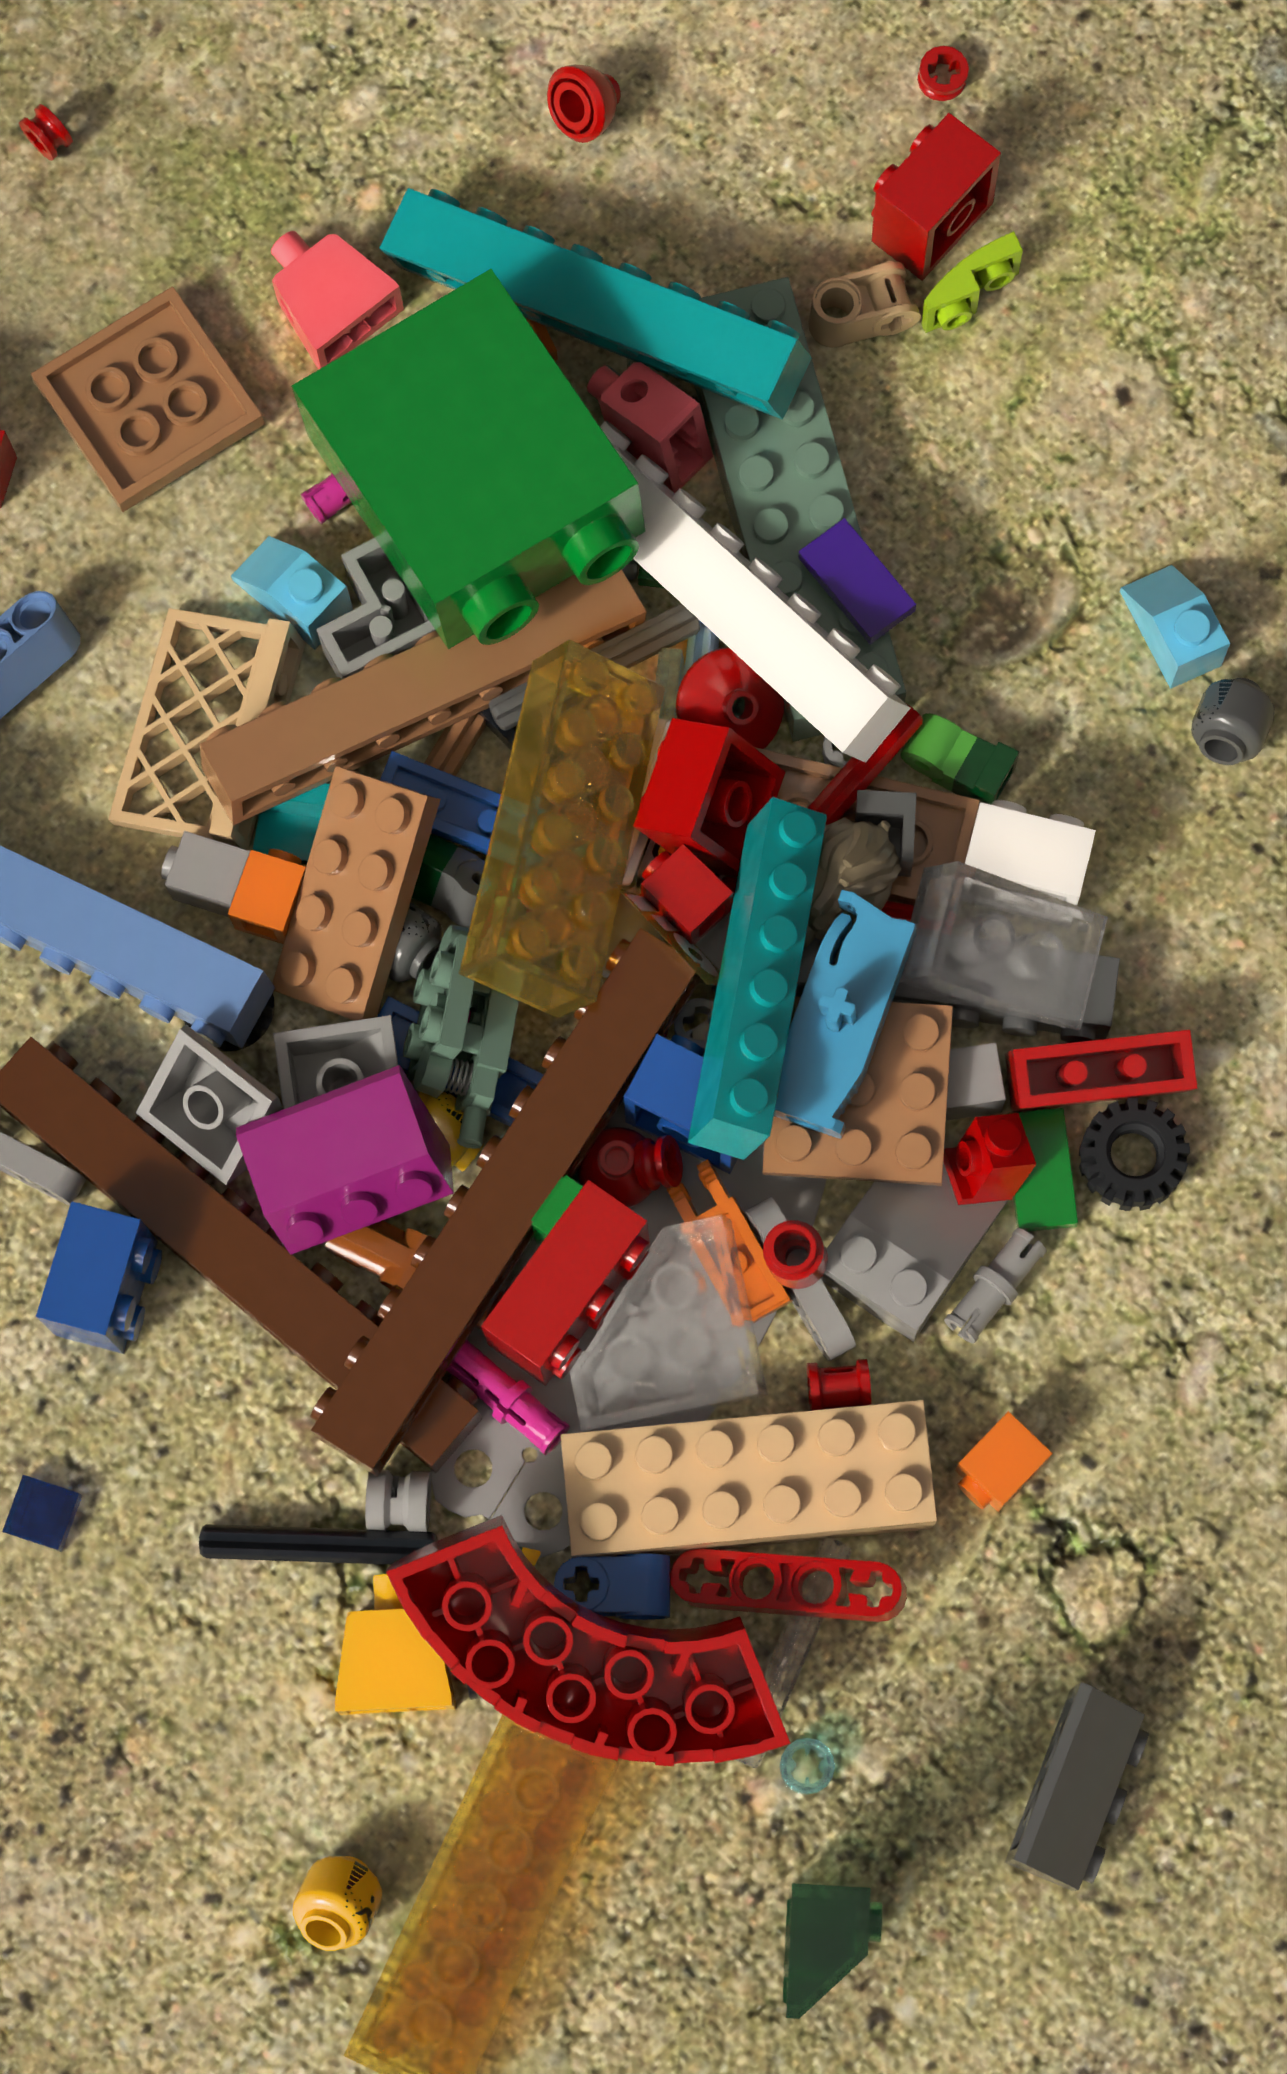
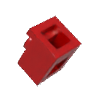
M1019 1113L975 1117L957 1146L944 1149V1165L958 1205L1012 1200L1036 1166V1161Z

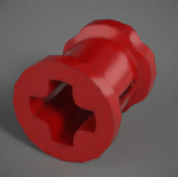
M858 1359L853 1366L819 1368L816 1362L807 1363L810 1411L872 1405L870 1372L867 1359Z

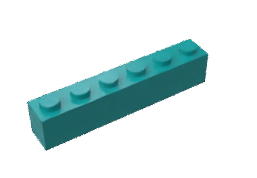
M772 797L747 825L688 1137V1143L742 1160H745L771 1134L827 819L826 814Z

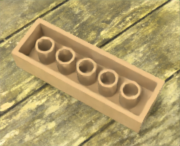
M923 1400L561 1434L572 1558L616 1557L622 1554L667 1555L685 1553L692 1549L720 1550L933 1529L937 1522Z

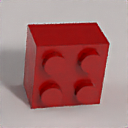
M950 113L936 127H933L931 124L924 127L910 147L911 154L899 167L895 164L887 167L873 188L876 194L875 206L871 213L873 217L871 242L894 260L904 264V267L921 281L927 277L994 202L1001 152Z
M672 718L665 739L658 748L657 761L646 792L639 801L638 814L633 827L671 854L684 844L713 873L738 877L747 825L772 797L777 798L786 772L731 728Z

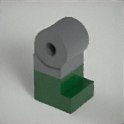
M430 834L412 898L445 912L451 921L459 926L480 929L492 922L505 886V880L499 869L478 858L479 856Z

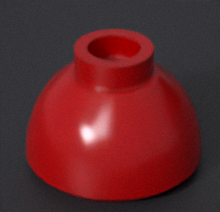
M573 64L559 68L552 74L547 87L548 108L555 124L568 138L581 143L590 142L606 131L613 121L617 104L621 98V91L617 81L611 75L604 74L588 65Z
M613 1127L603 1130L577 1170L580 1185L584 1186L590 1180L628 1208L642 1202L652 1191H645L637 1180L634 1168V1149L638 1140L645 1137L632 1129L624 1127Z

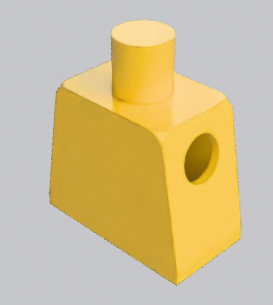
M387 1574L374 1575V1610L351 1611L347 1613L335 1697V1712L340 1715L456 1709L449 1667L427 1641L422 1638L403 1609Z

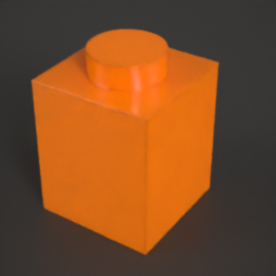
M269 849L268 854L254 850L250 851L228 912V916L236 930L284 944L306 869L305 866L301 865L302 860L299 857L279 849Z
M1008 1411L958 1463L955 1471L962 1479L957 1485L981 1509L990 1504L999 1512L1040 1470L1053 1453Z

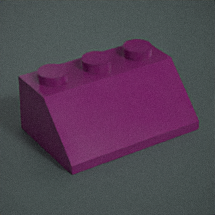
M400 1065L236 1127V1137L263 1215L290 1255L454 1194L450 1144Z

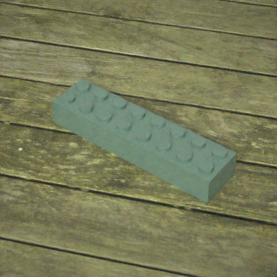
M789 277L702 297L699 300L714 307H717L719 301L734 304L750 314L749 320L763 326H767L769 320L781 322L800 334L799 341L810 354ZM812 359L783 420L694 385L736 536L744 543L740 553L749 562H752L757 557L782 577V581L777 587L789 598L795 592L811 603L822 614L816 623L827 633H830L835 628L852 640L861 649L855 658L868 670L875 664L895 679L901 686L895 694L905 703L906 689L889 631L869 645L798 558L799 550L843 518L849 522L862 538ZM783 698L784 712L793 742L823 735Z

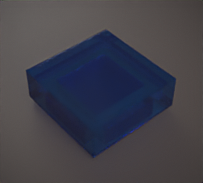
M23 1475L2 1532L62 1552L82 1495Z

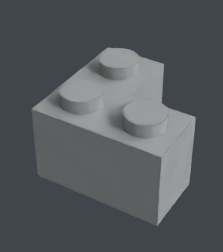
M375 538L341 555L347 579L362 606L316 629L323 653L336 676L341 679L362 671L368 662L380 655L392 654L395 656L414 647L423 636L436 631Z

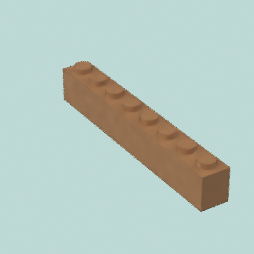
M622 570L612 577L593 585L581 584L574 574L535 597L539 603V609L535 617L522 630L504 641L483 645L475 635H472L448 650L438 633L434 631L423 636L414 647L395 656L383 654L372 659L365 665L362 671L344 679L333 677L321 682L312 690L311 694L291 703L288 701L274 703L264 709L258 718L238 727L236 725H226L217 729L208 736L205 742L200 744L202 770L232 825H236L331 781L335 766L355 770L390 754L391 751L399 750L488 709L489 702L492 699L644 623L647 613L646 609Z

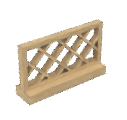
M172 608L168 609L108 818L113 825L181 838L184 831L238 848L249 849L258 814L236 825H232L206 775L193 755L200 751V744L205 742L208 736L217 729L226 725H236L238 727L258 718L260 713L268 706L280 701H290L306 644L291 622L269 618L267 624ZM181 627L203 630L210 642L183 660L175 649ZM212 632L223 634L218 638H215ZM242 637L258 639L259 643L255 657L234 669L223 650ZM217 654L229 674L201 691L190 671ZM173 658L176 665L170 668L171 661ZM184 676L195 695L167 713L160 702L163 689ZM249 677V678H248L247 685H246V687H245V685H244V683L242 682V680H244L245 678ZM237 685L243 695L240 710L220 722L208 702ZM200 707H203L214 727L186 744L174 724ZM158 711L161 717L155 721V717ZM166 729H169L180 749L152 766L145 755L148 742ZM187 760L199 780L171 797L159 777ZM143 765L144 768H145V771L142 772L141 774H139V773H140V770H141V766ZM153 782L165 802L145 815L129 812L133 794ZM206 791L213 802L207 826L186 823L178 808ZM171 813L175 820L164 819Z

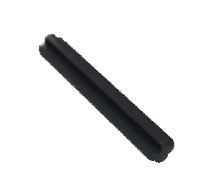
M206 1524L202 1526L200 1531L199 1551L200 1555L209 1559L391 1565L404 1556L438 1541V1538L433 1532Z

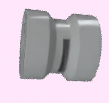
M383 1469L378 1477L371 1472L368 1473L365 1521L368 1530H386L393 1524L404 1525L408 1531H428L431 1511L430 1471H411L407 1476H394L389 1470Z

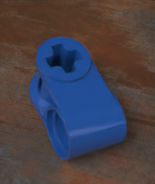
M622 1554L616 1557H575L563 1563L556 1572L554 1587L579 1605L599 1615L631 1620L670 1618V1556ZM588 1572L590 1581L599 1584L598 1590L588 1592L587 1601L577 1602L574 1592L565 1590L566 1584L576 1582L577 1573Z

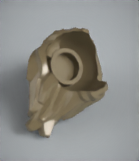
M843 818L825 825L804 947H807L815 938L823 940L828 929L841 913L850 915L852 925L855 924L856 917L852 913L839 908L838 899L841 890L854 892L879 910H882L891 894L892 883L902 871L899 864L900 858L897 856L895 846L889 841L888 836L891 825L887 821H882L875 825L871 822H855Z

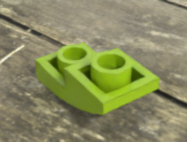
M1014 231L977 249L953 267L934 286L924 300L921 325L925 333L940 327L943 330H952L964 325L972 318L973 314L977 313L980 289L984 288L986 291L1000 289L1009 284L1015 275L1019 274L1023 249Z

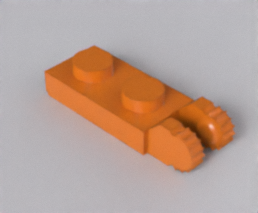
M706 1159L697 1165L698 1176L704 1187L711 1193L717 1204L716 1206L698 1216L691 1202L692 1198L683 1183H680L676 1188L666 1189L685 1223L681 1227L739 1330H743L791 1303L793 1300L786 1287L773 1277L763 1257V1247L735 1197H730L710 1160Z

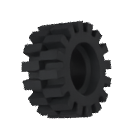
M1127 1098L1124 1104L1119 1105L1117 1100L1108 1104L1106 1110L1102 1113L1099 1111L1085 1131L1078 1155L1081 1156V1163L1079 1165L1081 1176L1086 1175L1088 1179L1086 1186L1092 1194L1095 1191L1101 1194L1102 1198L1100 1201L1110 1206L1111 1202L1120 1204L1119 1210L1130 1211L1132 1207H1139L1140 1211L1150 1209L1152 1204L1156 1202L1162 1203L1173 1190L1175 1191L1188 1166V1163H1186L1187 1157L1190 1154L1189 1143L1184 1141L1186 1131L1182 1124L1178 1126L1173 1121L1175 1114L1168 1108L1165 1112L1156 1108L1158 1102L1148 1099L1146 1104L1138 1103V1098ZM1130 1133L1139 1134L1146 1137L1153 1144L1156 1150V1164L1151 1171L1140 1176H1130L1121 1172L1114 1165L1111 1157V1147L1120 1136Z

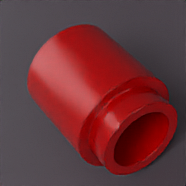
M799 1220L784 1221L772 1228L765 1238L763 1257L771 1274L780 1284L793 1289H803L818 1282L825 1273L828 1264L826 1247L817 1230L808 1223ZM802 1249L809 1254L803 1263L796 1266L787 1265V1257L793 1250Z

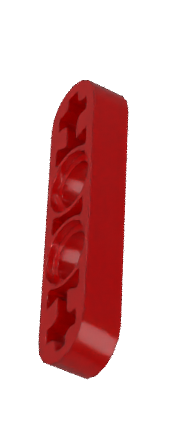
M692 1549L681 1554L676 1559L670 1572L671 1585L675 1593L689 1605L704 1609L881 1622L889 1621L896 1617L905 1607L907 1600V1587L902 1577L888 1564L876 1561ZM699 1564H704V1568L710 1574L719 1577H729L731 1596L725 1597L728 1589L721 1583H703L700 1593H696L695 1588L686 1582L687 1575L696 1574L699 1570ZM729 1564H734L729 1576L727 1566ZM756 1567L769 1568L774 1575L773 1589L767 1596L761 1599L749 1598L743 1590L745 1576ZM813 1572H827L831 1575L834 1582L832 1594L822 1603L813 1604L807 1602L802 1594L804 1580ZM852 1573L850 1582L855 1587L866 1588L874 1587L876 1577H882L883 1582L893 1589L892 1595L881 1597L879 1607H873L872 1601L867 1596L848 1593L845 1574ZM848 1593L850 1606H843Z

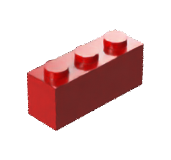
M1190 1030L1021 1048L1005 1053L1011 1112L1183 1093L1198 1089Z

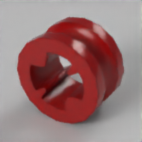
M943 45L932 48L921 59L917 78L919 88L925 96L933 100L947 101L954 99L961 94L966 85L969 71L967 59L954 47ZM938 64L949 65V73L953 70L957 72V74L951 75L949 84L937 83L938 75L930 77L929 74L935 73Z
M39 104L34 109L35 117L33 119L24 117L19 122V125L32 145L44 157L53 161L58 156L57 148L60 146L68 148L73 143V139L62 122L47 107Z
M671 1135L660 1136L656 1143L651 1138L639 1139L635 1145V1173L640 1186L645 1191L657 1190L661 1184L665 1188H676L681 1183L683 1176L682 1156L676 1140Z

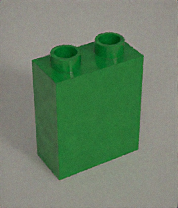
M492 269L487 270L291 386L309 439L448 650L472 635H475L483 645L496 644L510 638L529 624L537 614L539 603L535 597L574 574L583 585H593L602 582L622 570L638 552L639 543L636 537L646 532L639 483Z

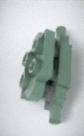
M506 899L501 902L497 931L493 933V938L488 943L485 940L482 941V939L475 938L474 928L450 925L444 932L439 951L435 955L432 966L428 970L422 969L417 978L413 1002L421 1004L417 1024L412 1023L410 1025L403 1046V1057L410 1059L407 1078L414 1081L415 1090L434 1098H438L444 1091L448 1090L450 1093L454 1092L455 1095L457 1094L454 1110L463 1112L457 1143L467 1148L477 1149L483 1145L482 1140L486 1118L491 1112L497 1080L506 1072L526 965V961L519 959L523 941V934H520L526 905L513 899ZM469 1011H471L469 1023H467Z

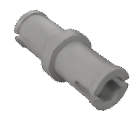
M1021 1228L1015 1229L1012 1237L988 1267L980 1266L973 1276L975 1280L974 1285L952 1313L948 1314L944 1319L952 1331L957 1326L962 1328L957 1334L962 1339L970 1343H975L978 1340L980 1333L1002 1305H1011L1018 1296L1017 1286L1040 1257H1043L1047 1252L1039 1240L1034 1245L1028 1244L1034 1237L1029 1232Z

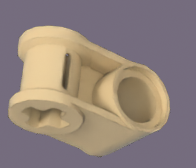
M894 261L885 262L864 271L837 278H829L821 282L814 291L808 321L809 331L813 338L821 345L830 348L842 347L846 344L876 336L894 335L918 323L921 318L918 306L911 304L903 282L907 276L904 264ZM829 307H837L844 310L848 315L843 318H833L825 314L823 310Z

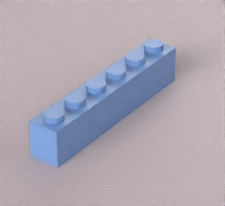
M0 845V942L17 951H21L24 944L42 952L39 957L41 961L67 975H70L73 968H76L91 976L89 983L111 997L120 999L123 992L142 1000L139 1007L143 1011L161 1021L170 1023L173 1016L192 1024L190 1028L213 1046L221 1047L225 1040L243 1048L275 989V986L263 970Z

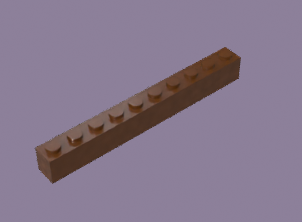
M642 928L639 929L631 942L626 939H622L606 964V969L611 972L599 991L591 987L577 1006L574 1018L579 1020L578 1024L567 1040L559 1036L547 1051L541 1064L547 1071L535 1089L527 1085L516 1098L509 1112V1116L515 1120L503 1138L494 1135L482 1150L476 1163L482 1170L470 1188L462 1184L456 1190L444 1211V1216L449 1218L448 1222L437 1238L428 1235L417 1249L411 1261V1266L416 1268L414 1274L404 1289L396 1285L384 1299L377 1314L383 1321L372 1338L369 1339L362 1336L350 1351L344 1363V1367L350 1370L337 1390L328 1387L317 1401L310 1416L316 1421L311 1431L317 1439L375 1476H379L532 1241L534 1232L531 1219L560 1178L566 1175L570 1178L574 1176L623 1101L624 1095L656 1034L662 1037L665 1036L701 981V964Z
M30 1037L0 1070V1107L130 1217L141 1219L156 1239L337 1390L350 1371L344 1367L350 1351L362 1336L371 1339L383 1321L381 1317L377 1316L378 1311L364 1300H361L354 1307L338 1293L344 1284L318 1262L309 1269L293 1254L290 1255L271 1226L265 1232L249 1219V1216L255 1210L230 1188H227L220 1195L204 1181L210 1175L209 1171L184 1151L176 1158L160 1144L166 1138L140 1116H137L132 1121L116 1108L122 1099L110 1087L97 1077L88 1084L74 1073L73 1070L79 1063L57 1043L52 1041L45 1048L33 1037ZM453 1375L446 1383L441 1379L400 1444L433 1472L437 1473L482 1420L479 1410L473 1406L479 1397Z

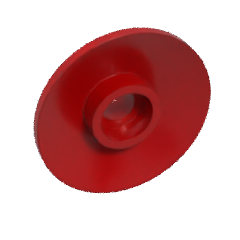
M729 647L713 650L694 662L684 675L676 698L677 719L731 728L753 747L761 749L766 748L775 737L784 714L783 697ZM742 697L745 700L744 711L741 716L735 717L732 712V705L737 698Z

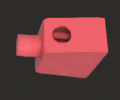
M290 231L281 236L271 249V254L284 268L272 279L277 301L318 369L354 349L404 310L400 286L397 282L337 234H328L310 248L296 231Z
M642 362L632 363L621 375L609 365L602 366L592 375L587 385V391L598 400L604 421L611 423L632 441L626 450L637 460L643 454L669 475L664 484L671 491L676 493L679 488H682L713 458L700 403Z

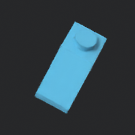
M268 536L231 575L232 580L276 618L291 622L302 639L314 650L321 644L316 629L353 610L347 586L305 550L271 536Z
M1173 565L1120 588V593L1170 689L1222 666L1230 642L1205 594Z

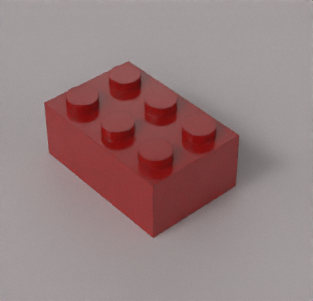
M588 1180L481 1325L488 1346L544 1386L548 1384L554 1375L563 1379L574 1366L582 1352L578 1345L589 1326L598 1331L614 1310L617 1301L613 1297L617 1287L624 1278L633 1283L650 1260L652 1254L648 1252L651 1245L648 1221Z

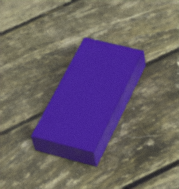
M845 518L799 550V560L869 645L916 611V603Z

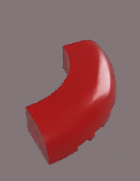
M502 1515L424 1546L394 1562L386 1570L403 1609L422 1638L427 1641L451 1669L450 1672L463 1684L466 1683L480 1697L492 1704L495 1710L534 1733L539 1732L553 1740L570 1745L572 1749L592 1756L617 1761L619 1758L629 1761L653 1762L655 1765L660 1766L710 1761L720 1763L751 1757L791 1744L740 1616L717 1624L696 1628L658 1629L626 1624L599 1615L564 1595L536 1570L512 1537Z

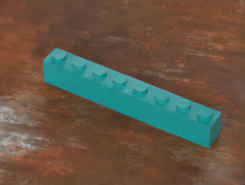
M410 188L407 189L379 247L399 268L454 290L487 270L492 269L525 318L633 361L642 362L648 367L783 420L812 359L799 341L800 334L793 328L774 320H769L767 326L749 320L750 314L726 301H719L717 307L699 301L701 296L696 291L677 282H670L668 288L650 282L652 277L648 273L631 264L621 263L619 269L603 264V257L584 246L573 244L571 250H567L554 245L555 239L535 227L526 225L522 232L508 227V221L486 208L478 207L475 213L459 208L461 203L442 191L431 189L429 194L426 195Z

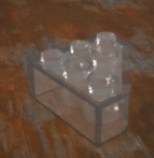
M721 1214L666 1226L661 1229L649 1248L651 1250L633 1278L628 1280L603 1319L604 1323L588 1348L581 1353L570 1370L582 1432L608 1430L768 1395L732 1220Z

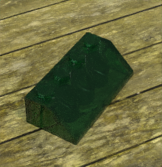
M792 1883L787 1888L782 2015L785 2018L800 2019L868 1955V1943L881 1942L882 1902H870L871 1888Z

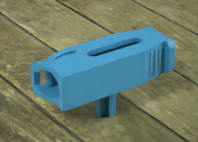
M841 890L838 899L839 908L852 913L856 917V922L852 926L850 915L841 913L828 929L819 947L789 1029L778 1098L774 1111V1116L840 1139H842L846 1127L845 1123L838 1120L841 1114L845 1113L846 1106L851 1103L852 1097L858 1093V1088L864 1081L917 934L915 923L891 918L854 892ZM840 949L838 962L836 965H833L835 957Z

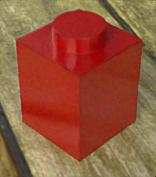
M684 844L672 855L667 851L660 853L642 873V877L645 879L641 883L642 896L659 911L655 913L663 915L678 930L674 932L685 937L690 944L695 945L732 909L733 892Z

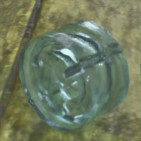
M803 1738L787 1746L781 1756L779 1768L781 1778L788 1788L795 1793L810 1795L816 1794L827 1787L833 1778L835 1763L832 1753L825 1744L816 1739ZM804 1749L805 1756L809 1755L810 1749L814 1750L823 1759L818 1766V1770L823 1776L813 1784H810L809 1777L805 1778L803 1784L792 1776L797 1765L791 1757L799 1750Z

